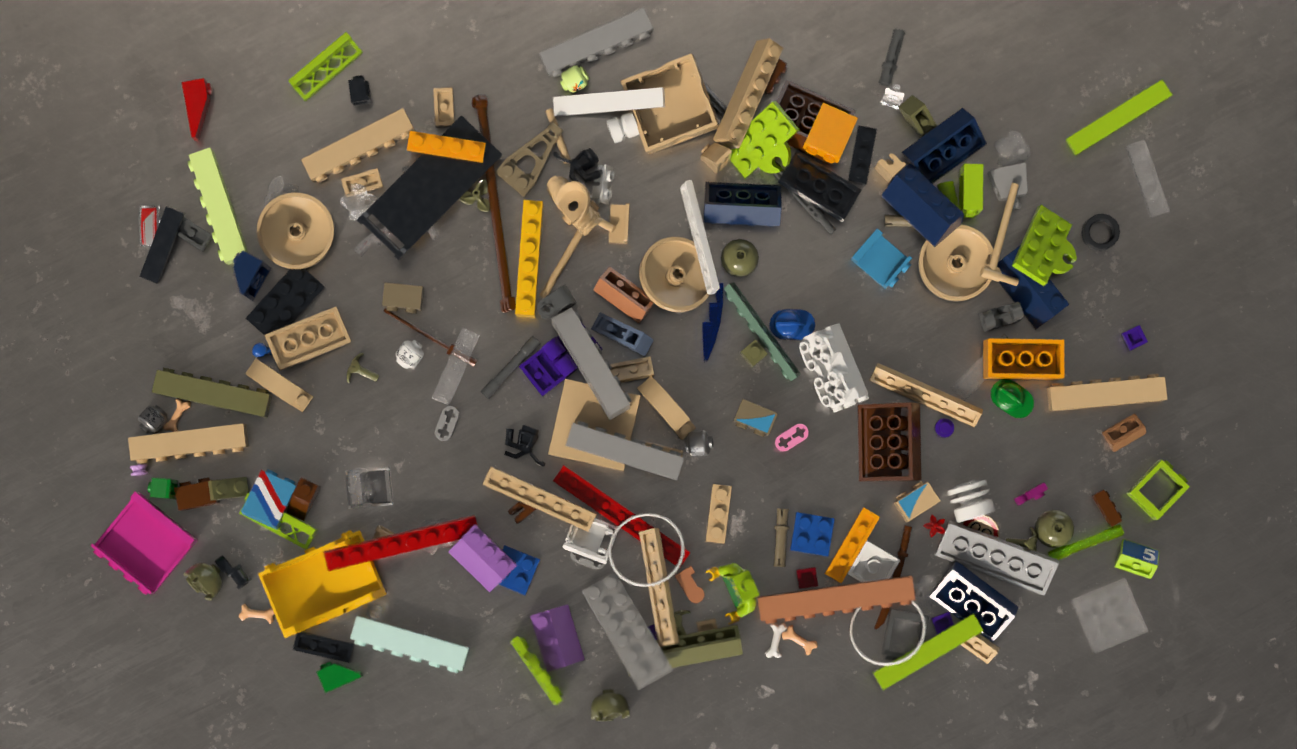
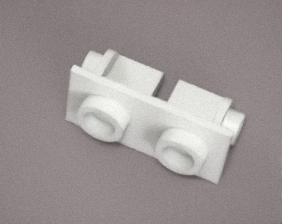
M606 164L604 166L598 165L595 171L599 170L601 177L595 179L594 182L600 183V185L593 186L591 199L596 204L601 202L609 206V200L612 197L611 185L615 176L614 168Z

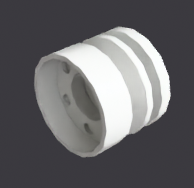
M986 480L969 481L956 485L947 491L948 496L953 494L958 496V498L950 500V503H960L961 505L953 510L957 523L996 511L992 499L983 500L982 498L983 495L990 492L989 489L980 491V486L987 485Z

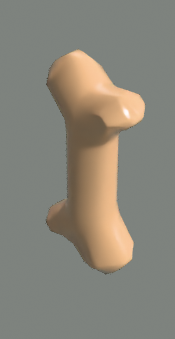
M180 398L175 399L177 408L169 422L163 426L165 431H178L177 422L184 410L191 407L189 401L183 402Z
M246 604L241 606L242 612L239 614L241 620H245L248 617L265 618L270 624L274 621L273 615L275 613L272 607L268 610H254L248 608Z
M793 625L788 626L787 631L782 633L784 640L791 639L803 646L806 655H810L812 649L818 647L816 641H808L796 634Z

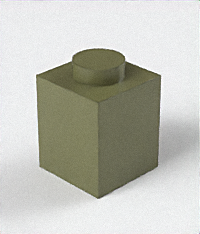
M756 339L740 352L752 368L768 355Z

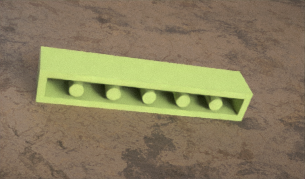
M207 148L189 154L190 161H188V166L191 172L194 171L195 173L194 183L197 190L200 189L201 204L203 208H207L208 214H206L208 224L213 226L214 232H212L214 242L219 244L220 250H218L220 260L229 265L233 263L237 253H241L242 250L247 253L248 251L214 150Z

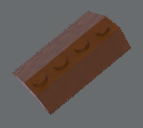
M786 80L776 101L800 129L787 141L788 145L805 153L807 152L803 146L823 103L853 116L855 110L788 80ZM816 154V155H812V156H814V157H816V158H818V159H821V160L825 161V160L823 159L824 157H821V156H819V155H817V154Z
M908 402L858 405L859 481H922L920 404Z

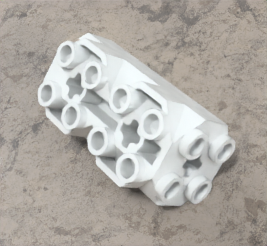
M839 323L803 338V342L799 346L800 353L807 368L810 371L817 372L818 377L815 378L814 385L819 399L824 406L831 407L835 413L844 409V407L846 409L856 405L858 402L869 399L867 389Z

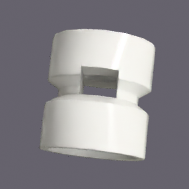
M632 112L623 114L621 119L614 117L606 120L614 144L624 141L626 136L633 138L640 135Z

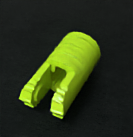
M954 181L937 184L938 190L960 210Z

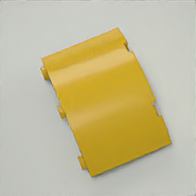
M351 530L340 534L341 538L318 549H315V546L304 550V555L278 565L275 562L264 566L265 570L258 573L285 638L387 595L373 561L327 571L323 551L363 542L364 539L360 530L354 533Z

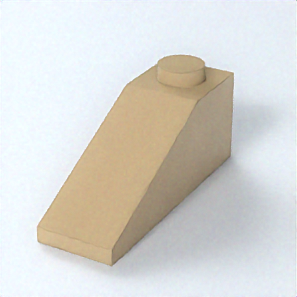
M716 142L712 145L707 144L701 150L703 153L701 160L717 175L730 162L732 151Z

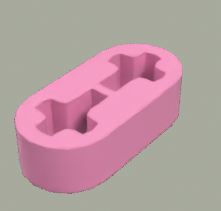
M797 424L776 438V448L782 452L788 451L807 438L808 428L803 424ZM796 428L805 430L803 433L804 437L802 438L800 436L793 438L792 435L797 432ZM789 437L791 438V441L787 443V448L778 445L780 438L784 440Z

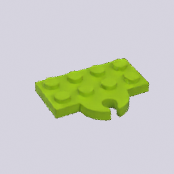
M775 100L751 121L740 148L730 149L732 151L730 161L744 178L749 177L757 168L770 174L779 173L783 169L776 165L775 158H781L783 166L787 167L789 165L792 155L787 141L800 129Z
M1043 205L1038 206L1012 266L1042 286L1048 283L1052 272L1064 274L1071 270L1074 266L1065 263L1063 257H1066L1070 263H1074L1077 260L1074 247L1066 239L1072 224Z
M518 636L515 637L510 643L553 705H557L562 701V692L557 685L552 686L550 682L552 678L546 669L542 670L539 667L541 662L537 656L527 650L529 645L523 637L521 639Z

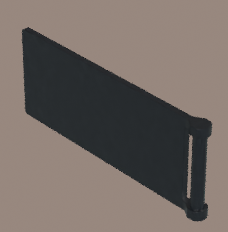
M460 116L441 136L486 143L483 163L423 153L357 219L361 225L364 224L395 254L394 257L397 260H400L502 156V153L463 116ZM371 214L404 244L401 249L368 219Z

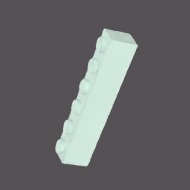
M362 616L356 617L350 639L355 640L354 644L365 646L367 643L373 645L372 649L384 652V649L392 651V655L402 657L403 654L409 655L410 660L416 662L426 660L429 661L428 665L438 668L440 665L447 666L448 671L458 673L459 670H464L470 647Z

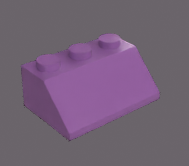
M476 524L448 551L489 592L517 566Z
M568 604L530 616L547 672L585 660Z

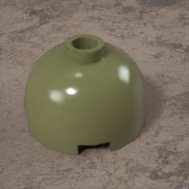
M732 240L722 250V266L731 276L739 278L747 276L758 265V251L748 240Z
M1061 510L1046 511L1038 517L1035 523L1037 539L1047 547L1058 548L1065 546L1074 534L1072 519Z
M200 562L191 566L183 574L188 576L186 581L197 593H204L206 595L204 598L208 601H211L221 590L222 579L219 575L221 571L214 564L210 566L207 563Z
M613 689L603 690V694L598 695L591 704V720L596 718V721H614V718L621 715L622 719L630 716L626 698L619 693H614Z

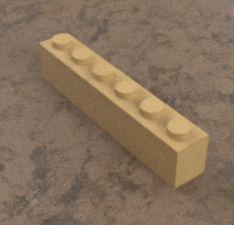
M770 38L756 41L713 138L715 142L726 148H740L782 53L783 47Z
M404 108L308 155L301 159L313 183L316 181L320 183L325 181L328 175L332 173L338 174L345 170L344 167L350 164L354 166L360 163L362 158L376 155L379 153V149L383 147L386 149L396 144L395 141L401 138L402 140L408 139L410 131L415 130Z
M1159 374L1147 375L1145 379H1140V376H1129L1128 380L1121 381V377L1109 378V382L1095 379L1090 380V384L1075 381L1071 382L1070 386H1064L1063 383H1054L1052 387L1047 388L1049 412L1167 400L1165 377H1159Z
M244 423L128 438L130 461H136L137 464H147L150 459H156V462L168 461L167 457L174 456L175 460L186 459V455L194 454V457L206 456V452H213V455L225 454V450L231 449L233 453L243 452L244 448L249 447L247 425Z

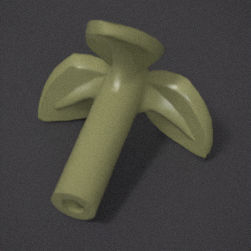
M482 179L479 181L472 192L467 191L460 198V201L467 205L477 201V208L480 211L489 212L490 201L482 198L483 195L488 193L487 180Z
M359 353L351 361L346 374L347 383L349 384L352 373L361 374L375 382L378 380V374L360 366L358 360L364 355L363 353Z
M1029 527L1032 533V537L1029 539L1006 538L1008 542L1028 547L1035 552L1037 551V533L1033 527Z
M689 610L674 612L678 636L686 635L682 626V615L691 613Z

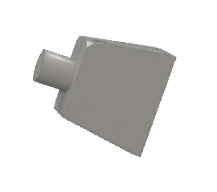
M1026 162L990 170L988 177L999 201L1007 200L1012 183L1019 184L1012 210L1021 208L1019 197H1023L1028 193Z

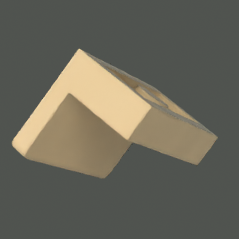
M626 203V205L611 204L610 223L615 225L616 228L613 233L609 231V243L628 244L630 203Z

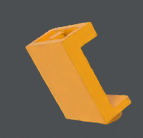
M823 103L803 148L811 155L817 154L824 157L823 159L829 163H838L858 118Z

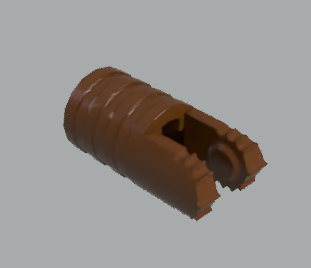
M519 501L508 510V513L514 515L524 508L514 518V521L519 524L533 513L536 508Z

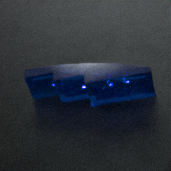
M719 283L720 289L716 292V303H709V322H702L704 362L709 360L721 323L723 283Z

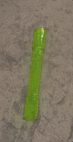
M1119 524L1070 545L1048 552V555L1060 560L1091 546L1123 536L1124 531Z

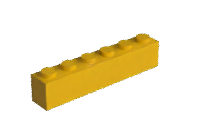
M523 200L515 309L517 317L535 318L543 201Z

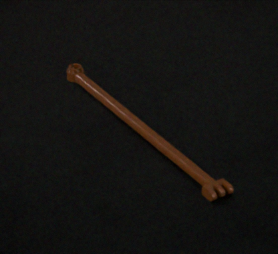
M476 95L472 98V107L478 111L480 133L491 143L487 116L488 100L486 95ZM493 165L486 172L502 291L500 307L502 313H507L515 310L516 303L515 297L511 296Z

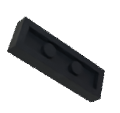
M858 125L848 182L867 185L877 132L876 128Z
M305 632L296 634L293 646L294 651L347 663L351 661L354 648L353 643Z

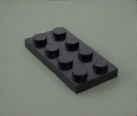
M796 150L789 165L778 180V183L841 222L845 220L861 192L860 188L799 150Z
M305 268L290 269L246 319L263 335L295 323L326 287Z

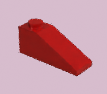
M205 78L182 82L191 138L194 141H198L211 101L210 94H213L211 83H208Z

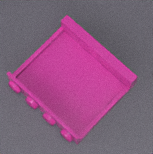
M135 491L130 497V502L95 544H91V547L94 548L93 552L98 557H105L109 561L108 565L116 571L118 569L121 570L126 580L131 583L134 581L138 584V589L145 595L149 593L151 595L155 594L198 540L140 492Z

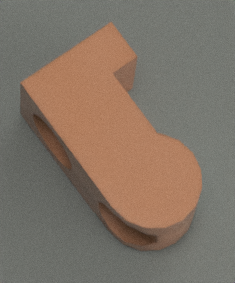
M690 566L675 575V578L688 599L693 603H699L704 598V591L696 585L691 577L695 571Z

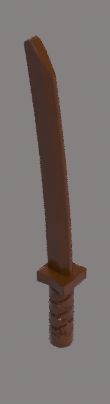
M384 308L383 311L446 348L448 355L452 354L473 367L476 365L478 360L455 348L456 345L451 344V346H448Z
M905 525L900 550L896 554L900 562L894 570L892 578L901 576L905 558H908V553L906 552L912 531L911 526ZM890 607L881 609L874 627L875 629H878L885 623Z

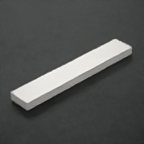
M660 87L553 97L554 116L665 107L664 88Z
M687 180L680 187L707 294H715L720 289L693 182L692 180Z

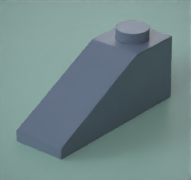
M601 312L591 328L593 331L642 356H646L654 341L644 332Z

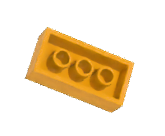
M994 338L983 340V379L1060 380L1064 378V340Z

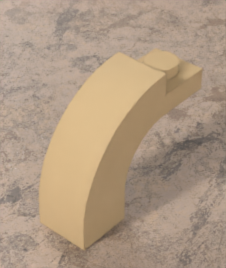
M255 358L245 373L261 386L301 412L305 410L313 398L311 394L257 358Z
M652 376L637 387V390L646 401L661 415L681 440L696 429L689 417Z

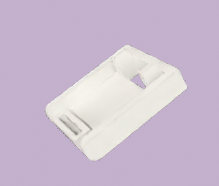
M596 518L589 532L571 524L563 548L606 564L609 557V546L607 551L600 548L604 535L612 537L618 527Z

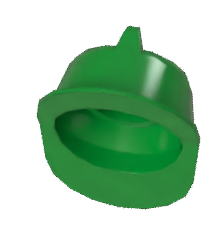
M1002 379L997 381L991 389L993 403L1010 416L1024 418L1032 412L1034 407L1032 395L1015 381Z

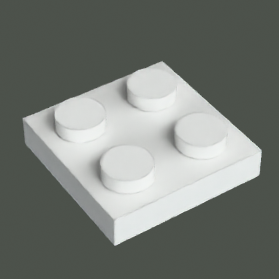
M867 540L847 574L860 582L889 579L899 564L900 559Z

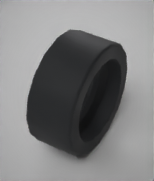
M1103 213L1089 218L1082 228V238L1086 246L1096 251L1109 249L1115 245L1120 235L1117 221L1110 215ZM1095 222H1106L1111 227L1112 235L1106 243H1096L1090 237V228Z

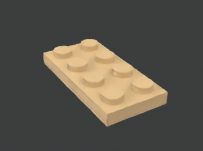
M337 307L264 335L279 371L351 343Z

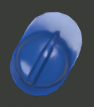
M801 309L779 310L773 314L769 323L772 334L778 339L802 340L805 336L814 332L816 325L813 316L806 310Z

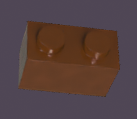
M209 477L198 479V483L191 484V481L179 483L180 487L174 488L179 511L220 503V500L211 501L208 481L211 480Z

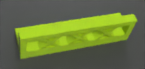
M345 32L288 81L306 101L359 57L363 51L352 40L350 35ZM350 44L357 51L352 56H344V49ZM333 58L341 59L338 68H329L330 61ZM319 70L326 71V78L322 81L315 80V73ZM305 82L312 83L311 90L306 95L299 89Z
M247 493L244 500H247L250 493ZM285 511L281 517L283 521L280 522L290 524L293 531L287 534L283 533L280 527L276 530L247 517L305 550L308 549L318 529ZM303 531L310 536L307 542L303 544L298 541L296 533Z

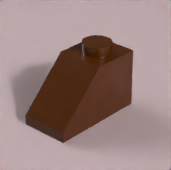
M301 477L292 494L287 513L305 521L321 486Z

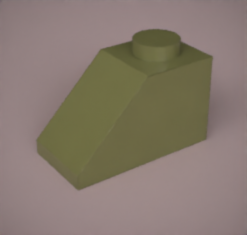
M912 95L898 107L905 120L921 138L937 127L926 105Z

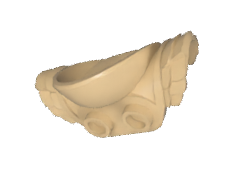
M556 175L549 179L547 191L554 203L564 214L562 219L569 226L572 224L579 232L586 236L592 228L602 222L598 212L600 207L593 200H590V193L585 185L578 181L569 182L566 178ZM577 201L578 208L575 211H570V203Z

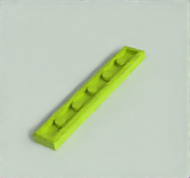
M1162 79L1071 135L1066 141L1074 154L1077 155L1172 96V93Z
M972 614L922 643L919 650L908 660L895 665L883 666L873 672V675L882 690L983 632V629L975 615ZM916 647L910 650L909 652L905 653L904 655L898 657L897 659L893 660L892 662L899 661L907 657L916 649Z

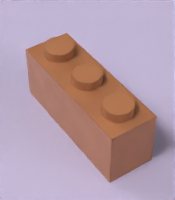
M610 266L599 278L594 288L596 293L639 324L654 305L642 289Z

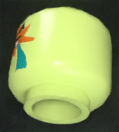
M574 65L561 74L562 80L560 83L565 91L569 90L571 93H576L588 85L587 80H589V76L582 66Z

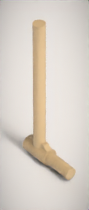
M1012 183L990 264L983 266L980 271L981 277L1014 286L1018 285L1019 279L1002 274L997 264L1019 184Z
M604 219L598 224L612 233L616 228L615 225ZM578 230L540 293L541 297L545 298L549 295L581 240L583 234Z

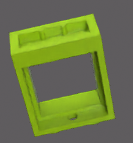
M964 164L959 170V208L964 213L963 218H975L983 210L984 164Z
M1158 460L1126 493L1153 520H1158L1190 487L1187 484V479L1181 474L1177 475L1172 470L1174 467L1167 460ZM1161 468L1180 488L1158 510L1139 490Z

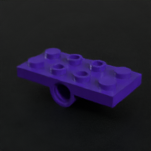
M559 335L548 341L538 352L519 366L542 397L579 369ZM592 336L591 340L593 341V343L598 344V342Z

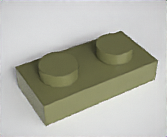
M247 477L208 481L211 501L246 497L247 493H249Z

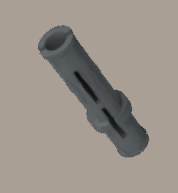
M901 29L893 30L886 60L882 64L883 70L879 84L883 86H891L894 71L897 70L896 63L906 33Z

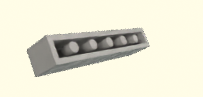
M641 8L539 53L548 76L558 77L574 65L580 67L581 63L585 61L593 62L599 58V55L604 53L609 55L622 45L627 47L632 45L636 39L640 38L643 40L650 37L653 27L645 9Z
M571 307L553 317L552 325L607 417L611 420L630 409L631 398L627 392L623 393L620 388L622 384L619 378L612 375L610 371L612 369L607 359L603 360L600 355L602 351L597 343L594 344L591 340L592 334L587 327H583L581 315L578 311L574 312Z
M578 421L577 424L572 423L566 446L677 481L684 460L680 452L670 450V453L662 451L663 447L652 444L651 447L644 445V441L633 438V441L625 439V435L616 432L613 436L607 434V430L596 427L594 430L588 428L589 424Z

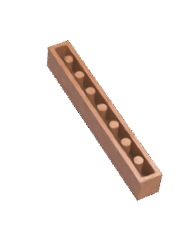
M912 575L758 596L760 618L766 624L776 623L777 619L785 618V621L796 620V616L804 615V618L816 617L815 614L823 613V616L834 615L835 611L842 610L843 613L854 612V608L861 607L862 611L873 609L875 605L887 608L892 607V603L900 602V605L912 604V600H916Z

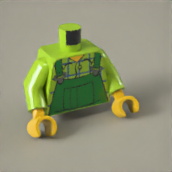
M731 563L721 566L719 569L712 567L705 572H710L713 576L708 579L709 581H713L720 575L722 576L737 611L725 615V617L731 616L732 621L728 624L738 622L740 617L742 618L755 610L759 591L748 569H742L738 564Z

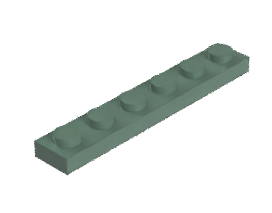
M735 282L724 287L726 297L729 301L735 303L738 314L741 317H745L748 321L749 329L753 333L756 332L759 336L760 344L769 350L771 359L780 365L784 377L791 381L801 375L799 370Z

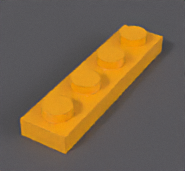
M410 131L407 151L483 163L486 143Z
M864 507L862 508L824 573L825 575L842 584L880 518L878 515Z

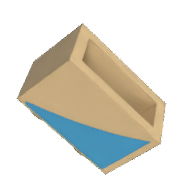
M920 481L912 486L913 491L908 494L905 491L896 497L897 501L894 504L906 522L911 521L940 502L929 482L923 484Z

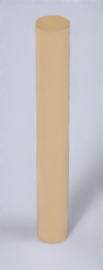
M553 108L547 109L546 114L549 123L553 121L559 126L554 116ZM561 134L556 141L560 154L563 158L571 160Z

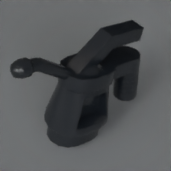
M591 148L582 150L572 160L559 156L556 151L553 153L557 159L570 164L569 178L572 181H578L574 176V171L585 183L601 177L599 170L590 174L584 172L595 167L596 163L599 162L598 156Z
M523 425L522 429L519 430L518 442L514 443V429H506L505 445L518 449L521 452L514 454L505 451L504 455L518 459L529 454L537 464L545 466V462L539 461L532 453V448L539 437V430Z

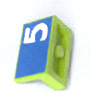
M1122 539L1121 551L1114 567L1152 579L1158 567L1159 550Z

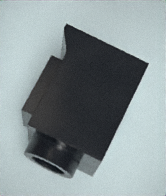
M354 76L352 80H348L353 106L371 104L372 101L369 98L371 96L370 86L364 76Z

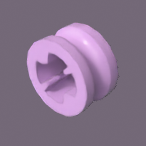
M147 464L130 466V469H132L131 476L148 474V471H146Z

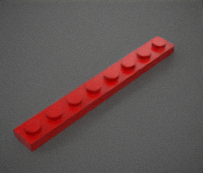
M564 465L553 480V482L617 526L628 518L635 516L634 513ZM640 517L632 519L621 527V529L640 542L639 532L654 528ZM660 532L664 558L677 566L681 557L682 546ZM685 548L684 557L680 567L683 565V563L690 554V552Z
M471 515L323 551L327 571L460 540L475 524L477 525L476 517Z

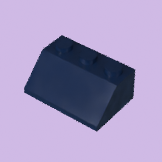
M242 250L241 253L236 254L233 260V270L240 293L254 301L272 268L262 260Z

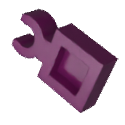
M1045 482L1040 483L1014 500L1017 506L1032 498L1037 500L1045 495L1044 491L1048 490Z

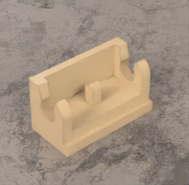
M892 153L889 156L893 159L894 163L889 159L885 161L881 158L874 168L888 183L906 166L905 162H901Z

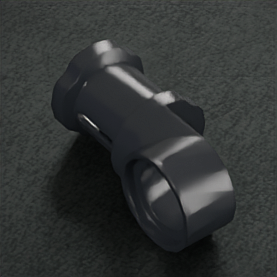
M223 555L214 561L224 574L234 580L238 590L252 580L242 570L241 564L233 568Z

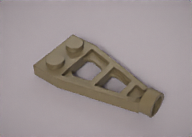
M552 121L544 131L507 157L495 173L525 197L537 183L563 130ZM550 130L555 133L554 136L550 135ZM539 141H544L547 144V148L543 155L538 157L532 152V147ZM526 155H530L535 159V166L529 174H526L517 166V162Z

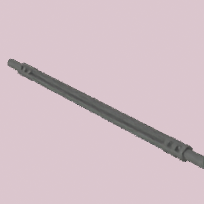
M705 84L714 110L723 118L727 107ZM784 169L779 173H774L778 180L783 174ZM787 188L816 222L819 221L830 234L836 230L825 218L824 212L820 208Z

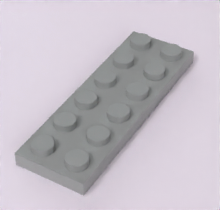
M951 520L948 522L936 551V556L952 562L958 561L965 567L1044 596L1059 565V560Z
M616 572L582 590V594L638 690L673 671Z

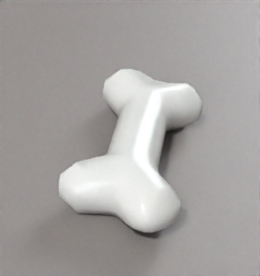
M772 623L771 627L774 634L771 646L765 652V655L768 658L772 656L780 658L782 655L778 649L781 634L787 629L785 623L780 625Z

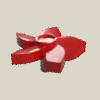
M931 514V523H926L923 527L931 529L930 537L935 536L937 532L944 534L945 530L942 525L945 519L937 521L936 517Z

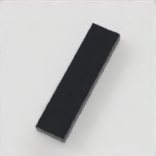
M170 206L165 207L139 277L156 284L159 283L183 221L184 212Z

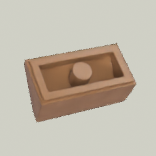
M1134 413L1103 431L1102 434L1113 452H1116L1145 435L1146 427Z

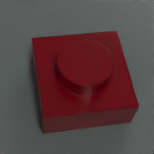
M816 567L796 570L799 589L818 586Z

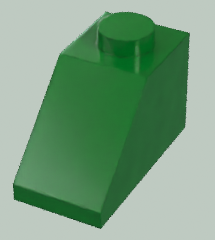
M152 478L151 482L148 483V493L153 498L176 499L174 488L178 487L179 480Z
M330 661L320 665L321 670L316 671L325 693L363 677L362 672L338 663L331 664Z

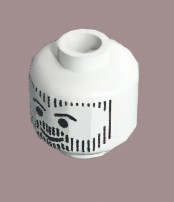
M416 340L412 342L404 341L395 353L397 363L406 369L409 367L415 368L424 356V352L421 349L423 346Z

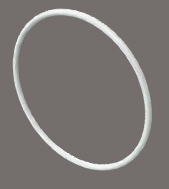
M654 513L638 514L622 522L613 533L609 544L610 563L617 575L624 581L636 586H654L669 579L680 567L684 557V540L678 527L668 518ZM642 516L659 517L669 522L679 534L682 546L681 557L675 569L664 579L648 584L636 583L621 575L614 565L611 552L613 540L620 528L632 519Z
M912 600V604L921 615L923 633L918 646L907 657L899 661L883 663L868 658L859 650L853 637V623L860 608L855 610L850 623V637L854 648L864 659L878 665L889 666L908 660L919 650L925 637L926 622L922 610Z

